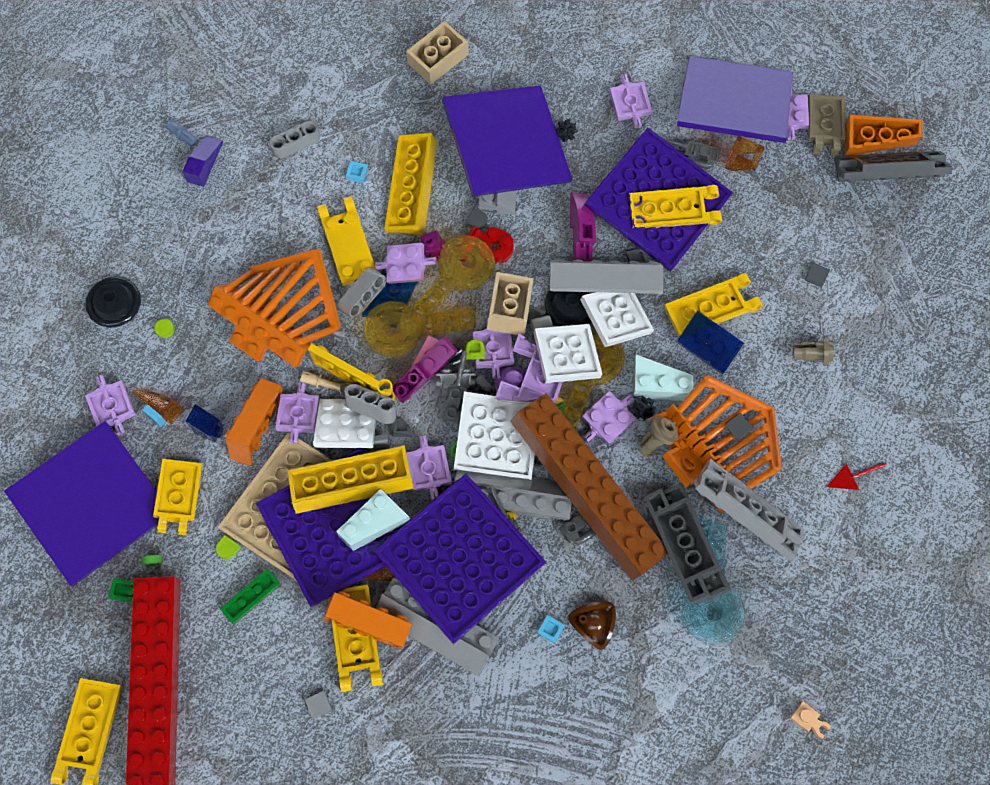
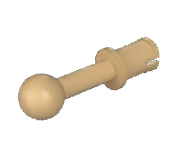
M303 370L300 382L316 386V389L320 385L340 392V385H344L323 379L322 374L316 375Z

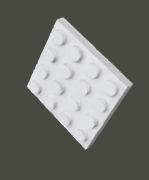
M464 392L453 470L532 480L535 453L510 422L517 412L532 402L497 400L495 396Z

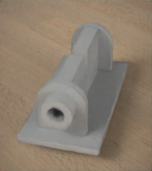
M441 369V373L436 374V376H440V379H437V387L448 388L451 384L454 385L457 373H452V369ZM463 369L462 387H475V379H471V376H475V373H471V369Z

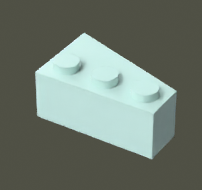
M635 355L633 362V398L644 396L645 398L650 397L657 400L683 401L693 390V375Z
M380 489L336 532L354 551L376 540V538L405 525L410 521V518Z

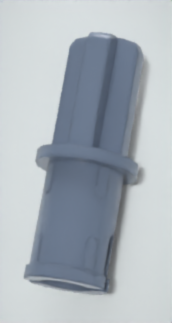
M173 119L166 123V129L175 134L177 139H182L190 146L196 145L197 137L188 132L186 127L180 126Z

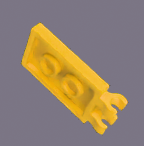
M162 459L153 517L159 518L158 533H166L167 522L179 523L178 535H186L188 521L194 522L202 463Z

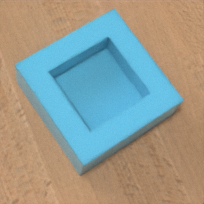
M350 161L346 180L364 183L368 165Z
M148 404L142 409L160 427L166 423L165 419Z
M547 615L537 634L555 644L565 625Z

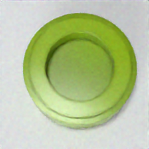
M169 319L157 321L154 327L156 334L160 338H169L175 331V327Z

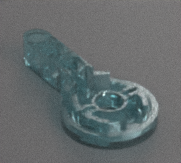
M714 522L706 529L705 534L711 547L719 550L720 555L716 558L725 575L726 527L720 522ZM711 528H717L720 531V537L713 536ZM730 587L731 591L713 598L714 601L697 603L698 606L691 604L686 596L682 607L683 621L687 630L699 641L708 644H721L734 638L742 629L745 621V607L740 595L732 587ZM710 605H714L720 610V617L716 621H712L706 616V608Z

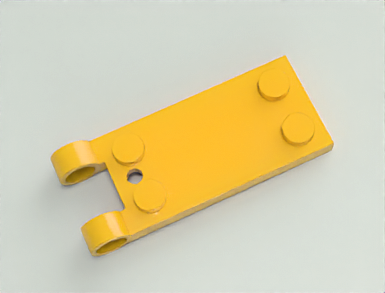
M717 185L629 193L631 200L630 208L632 209L631 217L632 220L634 218L635 227L660 228L664 226L672 227L706 223L716 225L722 222L721 211L705 212L704 198L715 199L719 197ZM640 196H642V203L634 207V204L640 202ZM636 216L644 217L646 223L642 219H636Z
M352 196L343 198L347 211L343 214L330 217L326 204L317 206L342 286L355 283L368 268L376 270Z
M747 273L740 274L737 277L665 304L664 308L679 339L748 312L752 313L761 309L763 304L759 297H754L745 302L739 289L751 283Z
M314 344L309 346L308 352L313 364L347 383L360 384V386L386 397L392 395V399L395 401L393 386L390 380L382 379L378 381L373 374L369 372L364 373L328 353L325 347ZM383 384H388L390 386V389H384L381 391L380 387Z
M368 584L346 588L342 591L351 595L350 599L357 602L358 599L370 603L369 606L372 607ZM332 620L341 692L352 691L350 672L369 668L372 686L383 685L377 640L373 639L374 636L370 635L367 637L357 634L354 631L355 628L352 627L350 629L338 627L335 621ZM361 659V664H356V660Z
M80 678L56 764L51 775L52 784L64 785L68 778V766L86 769L82 785H98L100 767L123 686ZM83 756V760L79 762L78 758Z

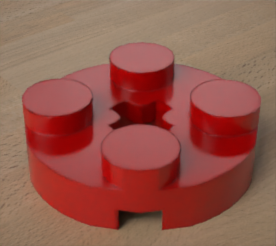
M491 227L478 239L479 255L489 264L504 263L513 254L514 239L505 230ZM498 243L500 248H495L494 250L492 249V244Z

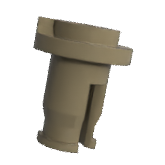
M823 336L822 342H804L799 344L794 342V361L799 359L805 361L822 360L823 366H829V361L834 360L833 340H829L828 336Z
M654 418L650 424L651 430L644 436L643 440L637 442L638 445H643L639 452L645 457H651L652 453L660 449L664 444L671 445L678 440L677 428L675 426L677 423H672L667 418Z

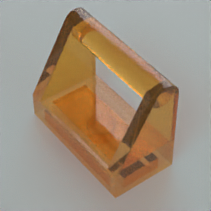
M738 136L731 149L725 169L730 171L756 170L764 147ZM739 154H754L751 161L739 156Z

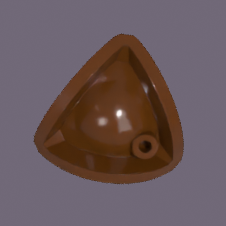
M607 601L591 602L573 610L569 614L568 620L585 640L595 648L603 650L607 647L614 630L616 620L615 606Z

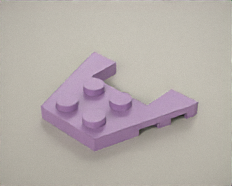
M518 334L512 351L527 356L531 360L521 387L519 388L501 381L495 399L533 402L547 393L551 400L556 403L563 382L545 383L537 346L526 341L522 334Z

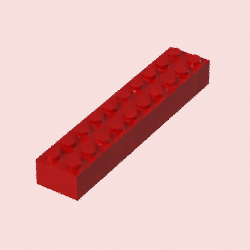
M175 576L133 578L126 785H175L181 580Z

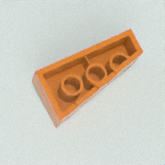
M850 115L845 123L846 141L844 143V156L915 146L922 138L923 120Z
M260 378L258 383L254 384L249 399H246L243 403V410L240 414L236 415L232 429H229L225 435L230 459L248 466L252 465L254 461L252 454L254 450L258 451L260 448L261 434H266L270 423L269 417H274L279 406L280 395L283 394L282 385Z
M342 591L331 596L322 621L328 623L331 619L335 621L338 627L344 629L352 627L355 628L354 631L357 634L367 637L372 635L374 640L398 649L403 648L412 623L407 622L408 618L401 615H396V617L389 615L388 610L377 607V609L369 606V602L358 599V602L350 599L351 595Z

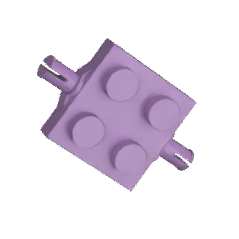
M622 74L620 76L622 84L617 87H611L609 90L617 121L633 119L634 127L640 128L642 126L640 117L652 115V108L644 82L631 83L628 81L627 74Z
M792 90L787 132L788 140L795 139V130L809 128L807 94L795 95L792 94Z
M423 243L387 246L386 261L376 262L375 268L376 270L386 269L387 283L389 284L424 281L426 265H436L437 262L435 261L437 259L436 257H425Z
M487 329L473 332V340L478 339L485 346V359H475L476 369L492 368V378L496 379V372L497 379L500 378V367L514 365L511 334Z
M103 375L97 376L96 380L99 388L85 395L96 426L106 421L109 426L115 427L117 435H122L125 433L122 422L136 416L122 380L113 384H106Z
M301 382L298 383L297 393L280 395L276 420V431L290 432L289 442L292 444L293 442L294 444L298 443L299 433H315L320 400L319 395L306 394V384L302 383L301 385Z
M610 391L605 394L581 417L590 428V431L583 436V439H586V442L589 443L591 439L597 436L609 445L636 420V417L627 408L634 401L633 397L630 398L632 395L628 394L621 401Z
M424 435V443L422 436L418 437L421 448L406 454L414 487L413 491L429 490L431 501L435 500L433 493H435L436 498L438 497L437 488L452 484L444 445L428 446L427 436Z

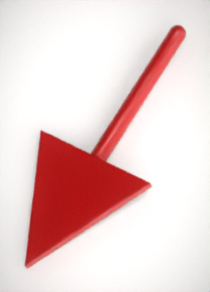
M846 463L827 487L860 490L854 478L885 467L887 464L882 463L852 475Z

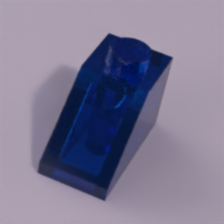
M194 405L185 421L194 434L212 442L220 438L224 431V425L220 419L197 405Z

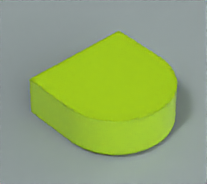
M478 339L469 341L466 345L468 353L466 360L485 359V346L483 342Z
M226 535L222 537L216 546L217 554L225 560L233 558L241 549L240 545Z

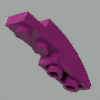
M571 192L570 228L573 229V261L577 259L592 261L593 244L596 243L594 212L584 205L589 198L588 195Z
M442 337L418 363L414 364L393 386L395 396L402 403L407 401L434 377L458 350L446 337Z

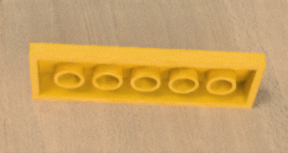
M432 133L398 136L384 227L386 233H402L417 236L425 234L438 143Z
M405 445L288 470L292 505L296 514L372 498L380 489L385 494L414 489Z

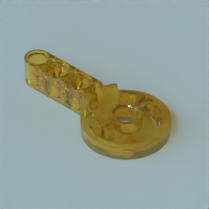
M460 235L451 238L445 243L438 260L440 278L414 304L410 312V319L413 323H424L453 291L464 292L465 289H477L488 282L495 268V259L492 251L483 241L473 236ZM460 260H469L472 264V267H464L460 263Z
M385 302L373 308L367 315L364 322V335L369 347L377 354L385 357H399L409 353L419 344L422 338L428 337V335L432 337L472 330L476 324L475 312L470 308H462L420 315L404 303ZM469 317L471 320L466 322L463 321V318ZM447 320L453 321V323L449 325L445 324L444 322ZM433 323L434 326L429 328L426 327V324ZM391 325H395L400 328V331L396 335L386 334V329Z
M591 329L596 351L603 355V359L599 361L602 376L596 379L576 380L563 412L566 419L574 421L572 427L575 431L592 389L597 385H603L614 380L621 372L624 363L622 344L618 343L604 347L596 329ZM585 386L588 390L581 391L578 389V387ZM577 402L581 407L574 408L571 404Z

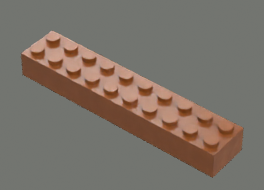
M547 393L516 413L510 420L512 425L632 581L643 575L668 554L661 540Z

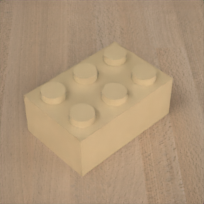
M444 21L406 51L407 63L431 85L469 55L468 41Z
M496 272L487 330L514 335L522 334L524 336L534 278Z

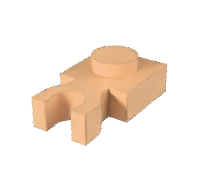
M804 701L799 704L789 718L806 732L812 729L820 740L825 736L820 733V726H823L826 730H829L831 727L827 722L819 721L820 714Z

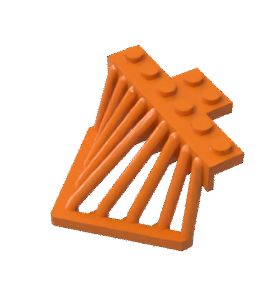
M320 249L251 266L249 271L229 284L216 285L207 303L209 307L236 325L229 342L257 362L262 361L267 349H270L296 368L300 365L306 351L312 344L310 342L335 333L341 327ZM314 265L315 273L313 277L274 314L283 297L310 266ZM296 269H298L291 276V278L284 284V286L277 292V294L271 299V301L265 306L267 300L272 296V294L286 281V279ZM278 275H280V276L268 287V289L256 300L257 295H258L260 292H262ZM251 277H253L251 280H249L247 283H245L242 287H240L238 290H236V287H238L239 285H241L242 283H244L245 281H247L248 279H250ZM318 283L320 293L283 322L287 312ZM256 284H258L253 290H251V291L246 295V292H247V291H249V290H250L251 288H253ZM320 302H324L325 310L322 314L293 330L291 329L295 322ZM327 319L329 320V327L304 337L301 336L305 331Z
M709 375L705 376L694 387L678 407L672 404L665 412L657 414L650 419L652 421L656 417L669 419L672 423H677L675 426L677 428L678 440L668 445L672 450L667 451L662 457L686 488L693 485L710 458L725 470L731 472L767 447L768 453L733 475L738 480H741L769 462L770 468L744 483L750 489L782 469L774 408ZM705 387L712 389L686 417L682 415ZM722 394L728 397L697 425L693 427L690 425L718 395ZM739 402L743 404L740 409L702 436L698 435L701 430L733 403ZM752 409L759 412L749 419L748 423L753 427L764 419L765 424L717 456L713 455L735 439L731 433L714 444L705 445L726 429L725 424L740 413L744 415ZM766 433V438L729 464L721 465L726 459ZM714 505V507H715L721 514L725 512L724 510L719 509V508H717V507Z

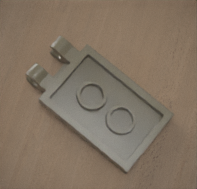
M809 94L808 141H814L813 154L820 155V149H823V145H831L830 155L838 156L841 144H844L846 141L845 97Z

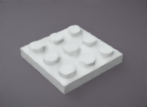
M594 292L583 295L580 299L604 347L649 335L654 331L635 293Z
M590 324L535 328L533 333L545 383L601 378L602 371Z
M320 399L313 441L314 447L373 448L376 420L347 408L345 399Z

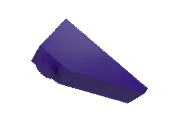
M206 136L190 154L182 171L188 183L202 187L205 186L223 140Z

